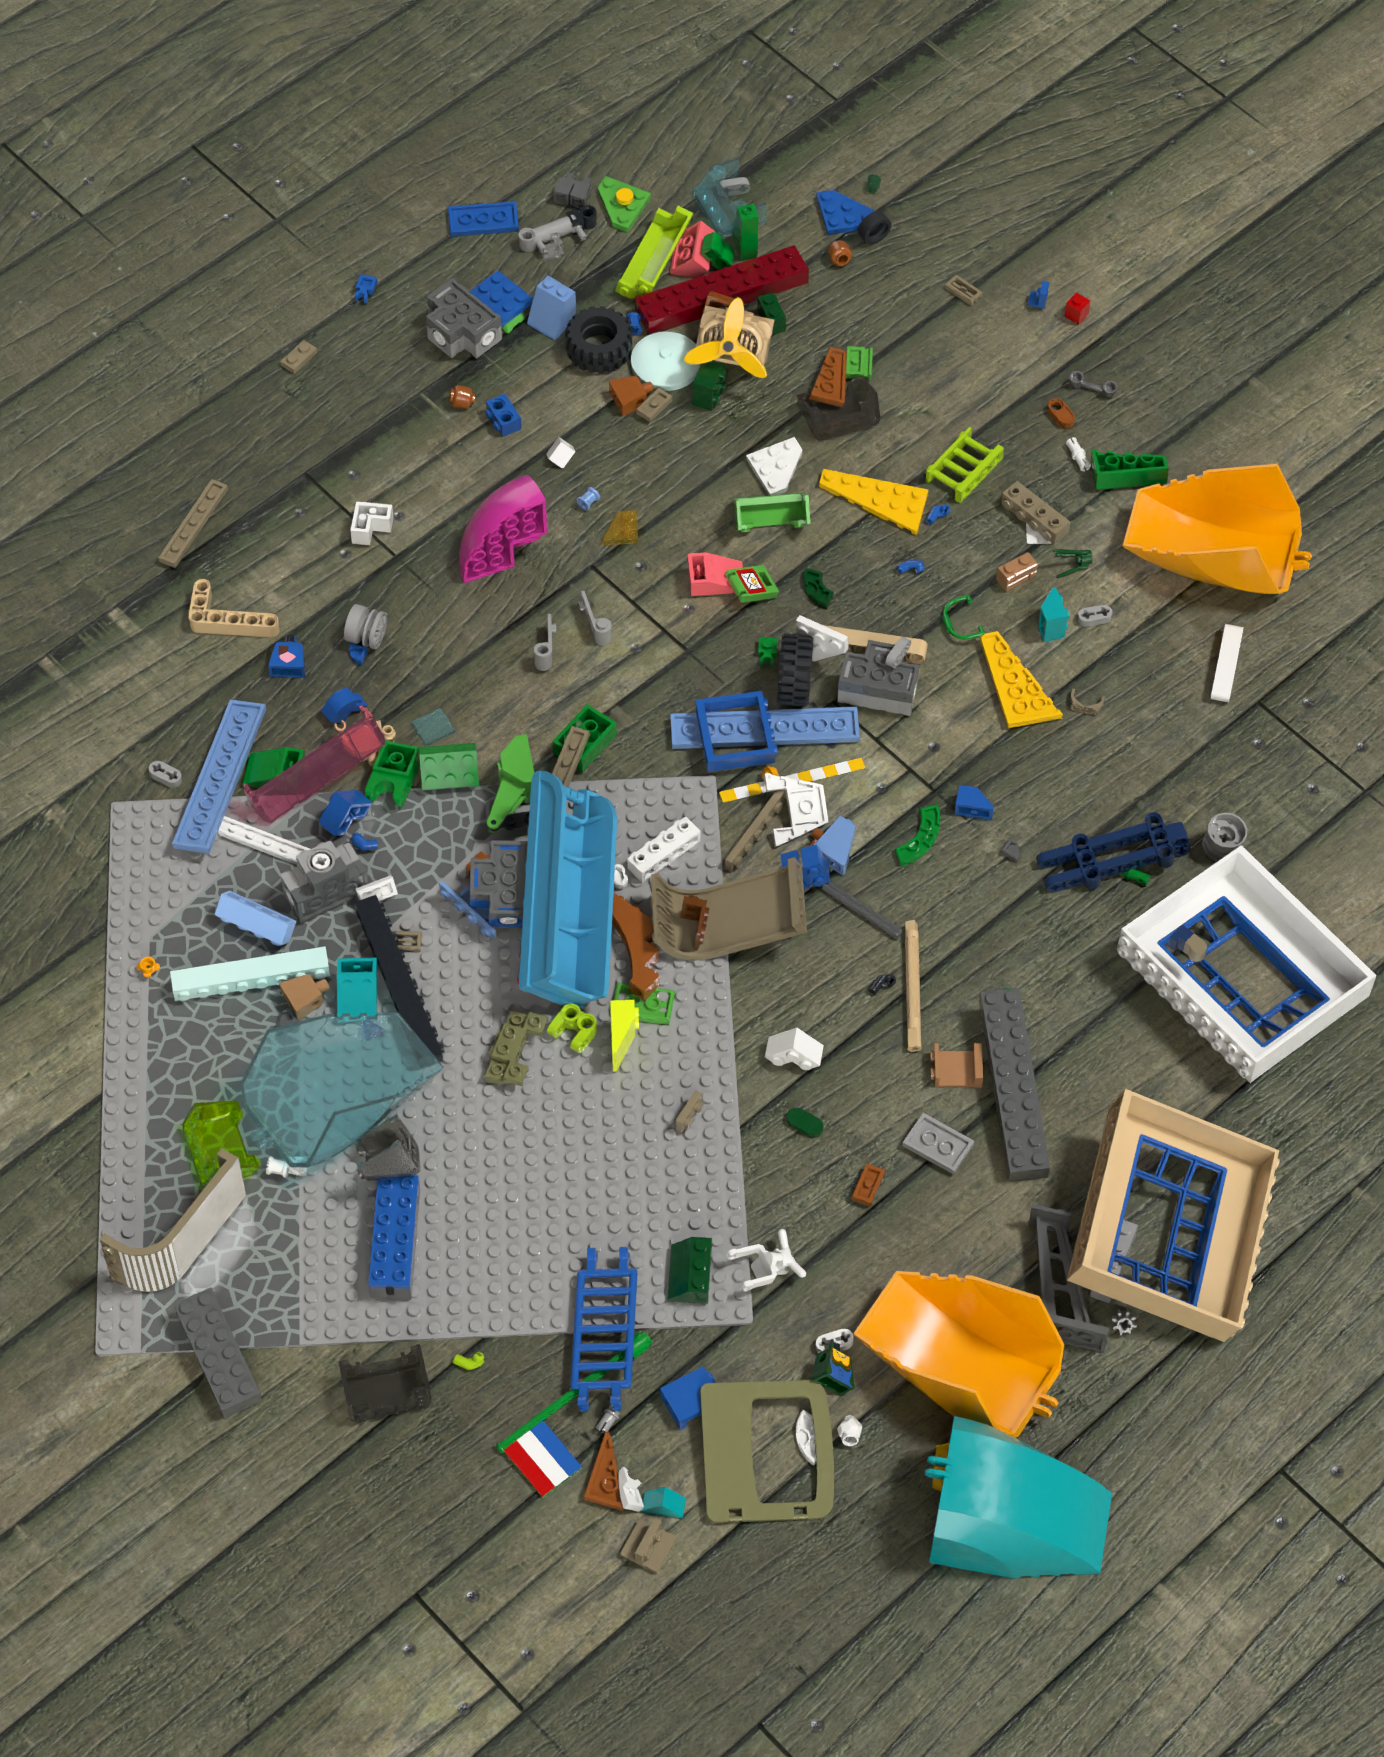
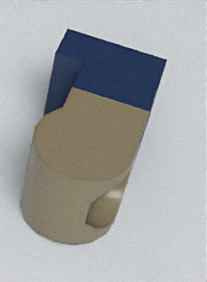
M1183 925L1170 936L1168 943L1169 948L1172 950L1179 948L1188 954V957L1194 962L1202 961L1207 950L1206 942Z

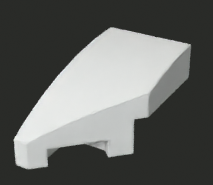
M622 1467L619 1470V1491L623 1508L640 1512L644 1508L639 1490L637 1489L641 1482L638 1479H631L628 1475V1470Z

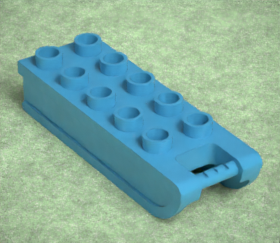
M536 771L531 780L529 826L527 828L528 845L527 861L525 863L523 926L520 938L519 989L562 1006L576 1004L581 1010L584 1009V1004L606 998L609 991L617 815L613 804L606 797L586 789L573 790L564 786L556 775L546 771ZM567 800L573 802V815L566 813Z

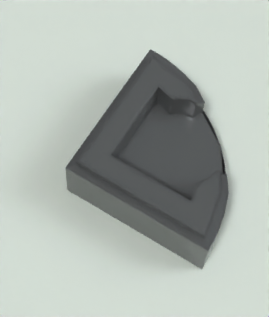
M1011 837L1001 849L1000 854L1017 863L1020 850L1016 840Z
M290 1006L283 1010L280 1017L279 1027L281 1033L299 1024Z

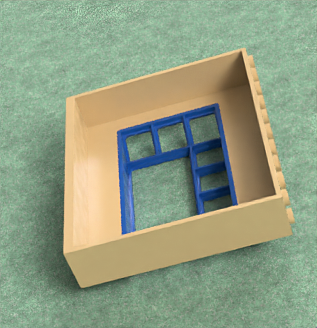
M1124 1089L1109 1106L1067 1281L1225 1342L1228 1338L1233 1337L1238 1330H1241L1245 1323L1243 1316L1249 1305L1247 1297L1252 1289L1253 1282H1251V1279L1257 1268L1255 1260L1261 1250L1259 1242L1265 1231L1263 1224L1268 1217L1267 1205L1272 1199L1270 1191L1275 1183L1276 1176H1274V1173L1280 1162V1159H1278L1279 1150ZM1142 1143L1163 1150L1154 1175L1136 1169ZM1170 1154L1190 1161L1182 1186L1161 1179ZM1197 1165L1218 1173L1209 1197L1188 1189ZM1134 1176L1179 1194L1162 1270L1116 1253ZM1186 1197L1206 1204L1202 1225L1181 1216ZM1179 1224L1200 1233L1196 1253L1175 1245ZM1173 1253L1193 1260L1189 1281L1168 1273ZM1114 1260L1132 1267V1280L1111 1272ZM1139 1270L1160 1279V1291L1140 1284ZM1167 1281L1186 1288L1188 1291V1302L1168 1295Z

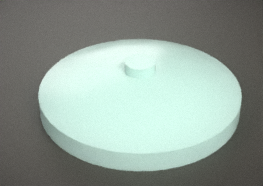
M675 332L650 334L641 339L632 351L631 368L633 374L639 378L642 384L650 381L655 390L660 388L663 391H672L683 388L694 381L701 367V364H689L684 361L685 355L695 348L696 344L688 337Z

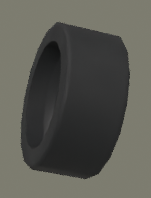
M881 211L872 212L859 224L858 234L867 244H876L888 235L892 226L891 221Z

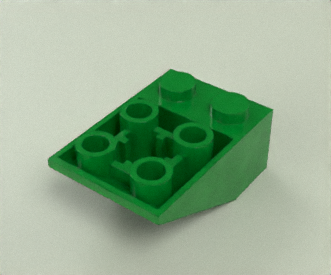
M283 747L251 753L242 785L298 793L306 764L304 750Z

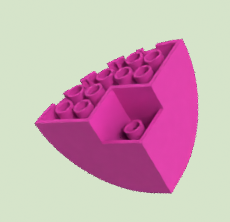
M530 476L518 477L495 490L480 504L471 516L463 533L459 551V570L463 583L515 567L514 548L540 540V536L547 534L546 500Z

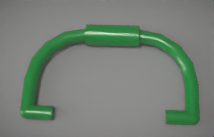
M970 595L955 598L945 605L942 620L947 632H950L952 636L957 639L967 640L985 634L982 626L978 627L979 632L969 635H960L954 632L953 625L947 614L948 609L957 602L967 600L968 604H972Z

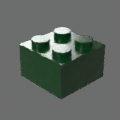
M712 360L702 363L693 381L692 405L713 411L714 406L719 404L720 394L725 392L727 382H725L727 371L725 370L724 362Z

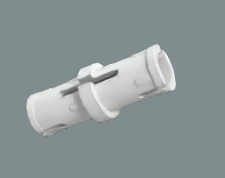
M1072 437L1073 442L1071 439H1068L1066 445L1072 453L1071 457L1073 460H1076L1081 471H1085L1084 466L1086 470H1089L1091 464L1085 456V450L1080 447L1075 437Z

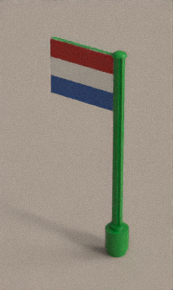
M644 1331L634 1334L633 1360L650 1349L649 1346L652 1344V1340ZM621 1351L608 1362L624 1361L625 1351ZM596 1370L583 1381H598L611 1370ZM569 1390L502 1442L496 1444L497 1450L509 1457L542 1498L582 1469L579 1462L544 1422L577 1397L579 1390Z

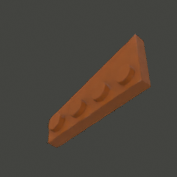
M830 347L809 397L810 400L843 407L845 403L847 351Z

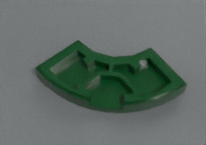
M805 568L803 584L806 594L815 604L828 609L834 592L827 589L823 584L822 572Z

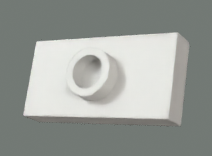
M391 875L355 889L358 900L376 895L378 900L381 901L398 894Z

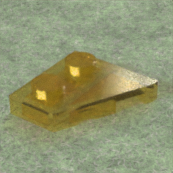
M637 510L618 511L603 538L604 545L638 544Z

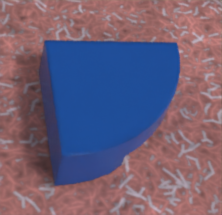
M350 643L349 652L351 659L356 664L362 666L368 653V648Z

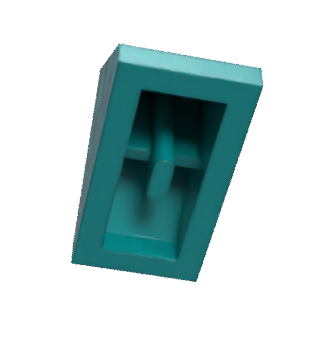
M667 1487L645 1491L643 1498L644 1508L641 1510V1513L683 1519L686 1498Z

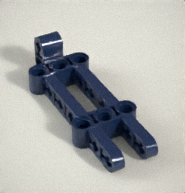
M1152 812L1146 816L1145 823L1090 839L1085 834H1076L1072 838V844L1042 852L1036 856V861L1040 869H1047L1076 860L1077 869L1052 875L1044 880L1045 887L1049 893L1082 884L1088 889H1096L1100 886L1102 878L1127 872L1131 869H1137L1154 863H1158L1163 868H1169L1174 864V856L1182 857L1189 853L1190 842L1182 822L1165 825L1161 815ZM1149 839L1152 846L1101 862H1097L1095 854Z

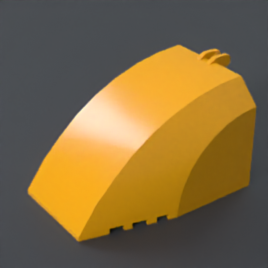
M1278 464L1209 469L1203 471V475L1200 476L1191 474L1182 481L1173 479L1170 480L1171 484L1161 486L1159 483L1138 489L1123 547L1148 562L1204 583L1263 594H1280L1288 591L1293 570L1309 568L1310 564L1307 561L1311 560V553L1298 551L1302 536L1300 508Z
M896 1271L853 1333L858 1340L951 1415L989 1425L1015 1438L1019 1437L1034 1413L1044 1417L1051 1416L1052 1411L1040 1405V1403L1052 1407H1057L1058 1405L1056 1398L1046 1394L1060 1374L1064 1343L1040 1296L971 1275H966L965 1278H958L955 1274H949L948 1277H939L937 1273H931L930 1276H921L920 1272Z

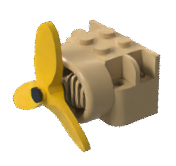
M739 297L735 298L726 310L705 306L696 347L685 355L684 361L689 364H701L715 360L739 365L752 375L765 378L767 371L764 365L768 357L774 319L754 316V313L744 311L743 301Z

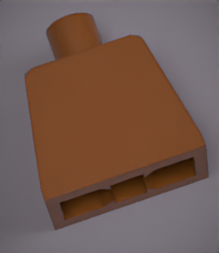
M637 376L609 381V393L622 416L635 411L647 399V393L654 391L650 381L641 384Z

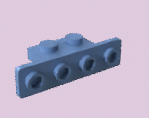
M443 881L439 883V892L445 899L449 898L459 912L463 911L472 924L476 923L486 937L490 936L493 940L497 937L496 930L487 923L489 920V908L470 907V884L457 895Z

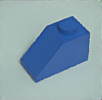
M959 785L955 814L992 820L994 806L978 788Z

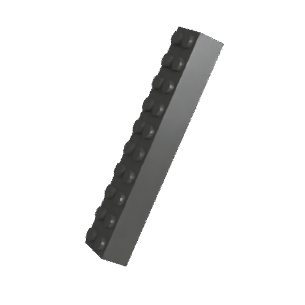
M1020 988L980 992L979 1006L1008 1182L1048 1178L1050 1165Z

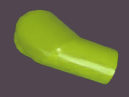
M476 1352L473 1357L467 1359L457 1354L453 1363L466 1370H472L483 1365L484 1355L481 1352Z

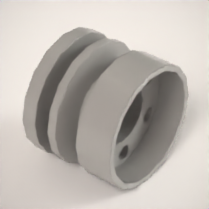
M354 604L345 624V641L359 644L362 640L364 647L369 646L371 649H377L386 631L387 613L383 611L378 612V610L373 609L369 614L368 607Z
M1220 813L1211 818L1203 837L1202 847L1205 854L1210 859L1218 862L1239 846L1243 847L1247 837L1245 822L1233 813Z

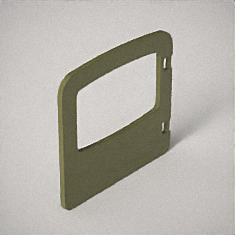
M811 1380L704 1384L701 1387L700 1399L706 1511L709 1521L725 1523L736 1521L818 1520L829 1515L834 1501V1457L830 1414L826 1391L822 1385ZM808 1399L812 1412L816 1445L817 1487L816 1499L814 1501L761 1503L758 1500L751 1442L752 1402L754 1400ZM794 1508H806V1514H794ZM729 1510H741V1516H729Z

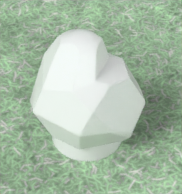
M852 1415L846 1416L845 1420L837 1428L844 1445L854 1446L858 1444L861 1435L862 1425Z

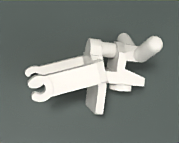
M780 1229L778 1232L781 1250L775 1249L773 1252H768L763 1245L756 1244L728 1251L729 1254L726 1255L728 1260L754 1253L759 1255L751 1264L757 1279L744 1282L741 1286L743 1291H749L752 1288L773 1283L777 1275L789 1272L787 1266L799 1277L803 1278L806 1276V1271L791 1255L787 1234L784 1229Z

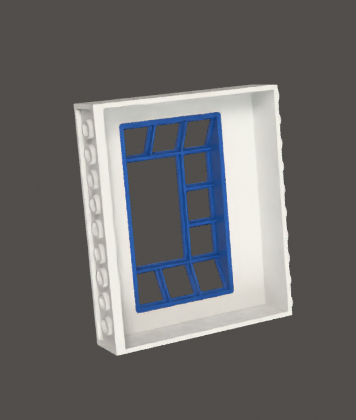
M1239 846L1123 927L1117 946L1119 955L1125 958L1132 968L1138 971L1145 981L1151 984L1158 991L1159 995L1165 998L1172 1008L1178 1011L1185 1021L1191 1024L1201 1037L1206 1038L1211 1043L1212 1048L1215 1051H1219L1224 1056L1226 1062L1233 1065L1238 1070L1240 1076L1246 1078L1250 1083L1369 997L1376 978L1375 973L1242 846ZM1219 906L1224 908L1235 926L1221 937L1218 936L1207 919V915ZM1199 920L1203 923L1214 941L1207 946L1205 956L1237 933H1241L1299 990L1264 1015H1261L1205 959L1199 962L1189 959L1182 964L1164 945L1169 942L1170 936L1181 925L1188 929ZM1195 963H1199L1213 979L1203 985L1188 968ZM1218 983L1235 998L1226 1006L1209 991L1210 988ZM1302 995L1320 1002L1306 1013L1290 1005ZM1239 1004L1256 1019L1247 1027L1230 1012ZM1281 1010L1299 1017L1286 1028L1269 1020ZM1261 1025L1277 1032L1275 1036L1265 1043H1262L1252 1033Z

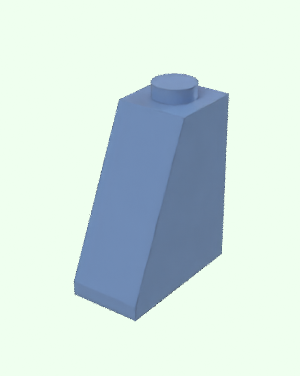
M840 815L814 845H818L828 862V867L843 876L846 873L855 838L856 825L850 819H845Z

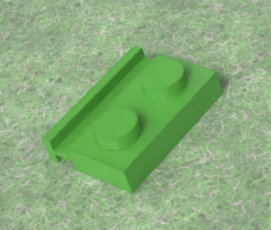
M847 346L846 378L863 379V377H869L871 379L873 347L865 349V347Z

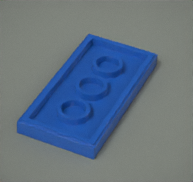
M516 201L448 207L451 237L519 231Z

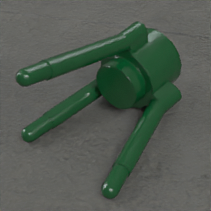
M1053 550L1057 557H1075L1076 564H1080L1078 567L1058 574V578L1081 569H1088V564H1092L1093 561L1091 550Z

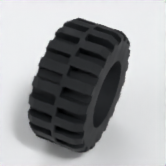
M594 306L588 310H581L580 314L576 313L567 324L565 331L567 356L575 366L579 365V369L583 371L588 370L589 373L593 374L594 372L603 374L606 371L609 373L614 371L615 368H620L622 363L625 364L629 360L633 348L632 327L625 316L623 317V314L619 311L615 312L614 309H606L604 306L599 308ZM596 335H603L612 339V341L602 345L591 344L585 340Z
M782 635L777 702L779 704L806 706L809 704L814 640L810 635Z

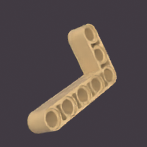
M199 579L195 582L189 609V622L192 631L196 633L268 638L276 637L279 634V621L275 614L210 609L212 601L210 582L206 579Z

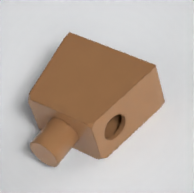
M309 974L279 983L281 994L298 1021L323 1004L321 993L330 989L325 978L315 983Z

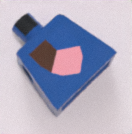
M286 636L285 642H277L275 644L268 665L271 677L305 678L303 646L301 643H296L297 638L295 636Z

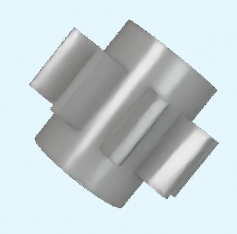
M1128 1308L1125 1311L1117 1309V1315L1112 1316V1321L1115 1322L1112 1324L1113 1330L1118 1328L1120 1335L1123 1332L1131 1334L1132 1327H1137L1134 1321L1136 1315H1130Z

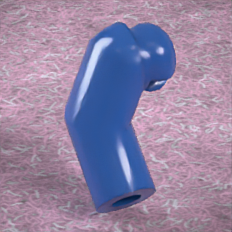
M908 560L898 565L897 571L902 574L915 568V571L919 573L925 570V567L921 560Z
M357 832L351 837L352 843L361 851L378 849L377 839L367 841Z

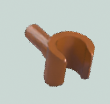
M819 828L812 832L811 836L814 840L810 846H813L823 835Z

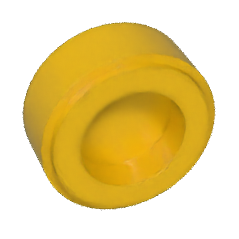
M627 188L618 190L616 193L617 202L621 205L631 204L633 202V192Z

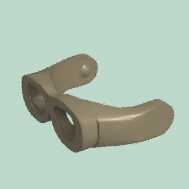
M1073 688L1070 696L1071 710L1089 715H1097L1103 707L1105 696H1102L1098 704L1083 706L1075 699L1076 689Z

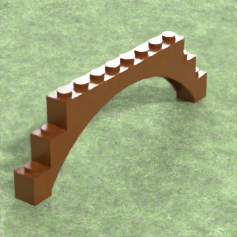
M480 851L474 858L490 859V855ZM471 861L466 865V876L470 878ZM614 893L612 924L620 934L631 961L633 977L629 981V991L645 1001L659 987V975L654 969H651L659 960V949L655 944L650 943L653 940L654 926L651 917L645 915L639 907L632 906L624 897Z

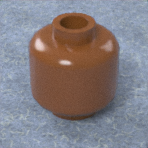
M838 240L828 247L827 253L834 265L844 266L852 259L851 249L846 242Z
M456 385L450 389L448 402L454 408L468 409L475 402V394H472L471 387Z

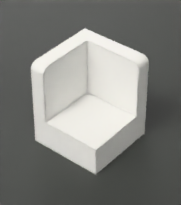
M558 437L546 455L549 460L564 468L575 453L572 445Z

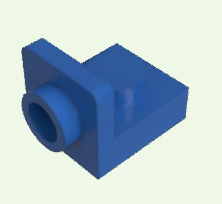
M1042 281L1041 288L1038 287L1037 291L1030 292L1028 306L1045 309L1049 282Z

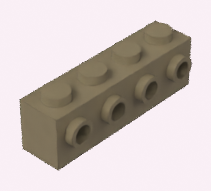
M1018 481L1002 493L1001 504L1003 507L1014 513L1019 520L1027 523L1032 530L1040 533L1045 540L1055 545L1069 533L1070 521Z

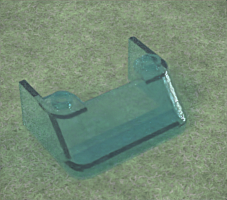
M738 157L712 166L694 188L695 200L714 231L721 237L732 235L737 207L748 205L742 200L731 202L719 183L722 180L739 178ZM766 202L755 206L759 216L758 226L766 223Z

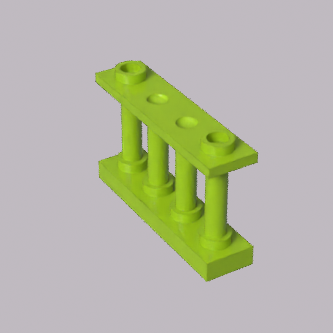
M968 427L965 432L962 431L958 439L933 465H929L925 472L926 483L929 484L934 478H937L955 489V500L959 503L1003 459L1004 447L999 444L990 450L971 438V427ZM968 444L986 455V458L983 461H979L961 449ZM957 455L976 468L968 472L951 460ZM946 466L964 477L965 480L962 483H957L940 471Z

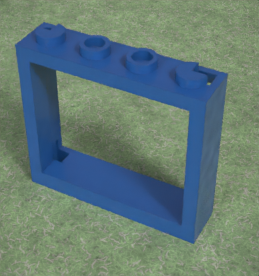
M762 691L695 700V711L708 772L775 763V754H778L777 744H773L772 741L775 739L773 728L770 729L769 726L771 724V715L766 712L768 701L767 698H763ZM758 705L767 749L714 756L706 712Z

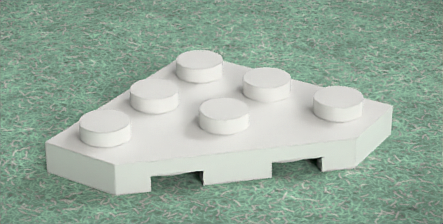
M795 437L746 455L747 462L768 496L780 495L787 491L790 479L793 477L797 463L802 456V448Z
M801 615L797 618V634L810 635L814 638L812 661L844 654L849 648L848 636Z

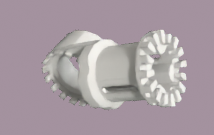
M270 1156L267 1162L269 1167L266 1168V1174L283 1175L284 1178L288 1176V1173L304 1176L307 1173L309 1163L302 1158L281 1161Z

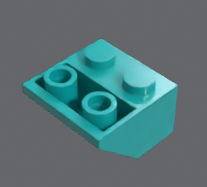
M1056 587L1051 589L1040 608L1038 630L1043 642L1065 638V631L1068 629L1067 619H1069V612L1067 608H1064L1063 597L1061 594H1058Z

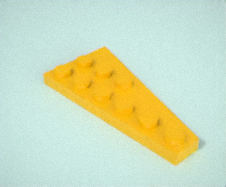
M823 469L819 482L820 488L836 496L841 495L848 499V502L856 503L862 506V509L886 521L890 520L896 523L898 527L906 528L917 536L928 497V489Z
M998 631L985 633L979 637L1008 728L1062 718L1063 714L1061 711L1056 709L1053 701L1045 695L1042 687L1028 669L1023 667L1020 663L1021 660L1012 653L1010 646Z

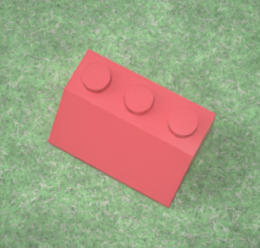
M699 221L688 227L673 253L670 268L671 275L696 278L708 272L710 261L702 255L701 250L704 236L715 231L704 222Z

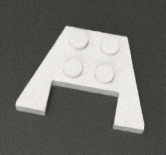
M770 773L764 774L766 792L786 790L791 827L772 830L774 847L787 843L829 822L823 785L793 780L784 776L779 777Z

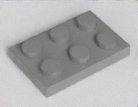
M922 1113L903 1141L902 1146L954 1175L974 1146L975 1141L929 1115Z

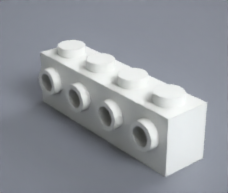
M686 816L681 820L675 821L669 829L663 830L655 839L646 842L640 850L632 852L627 858V869L641 883H644L652 874L659 872L701 841V831Z

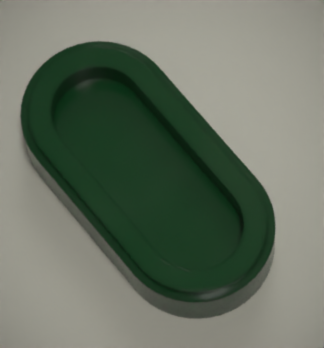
M797 1107L788 1111L787 1123L792 1128L811 1138L819 1137L823 1133L824 1124L818 1117Z

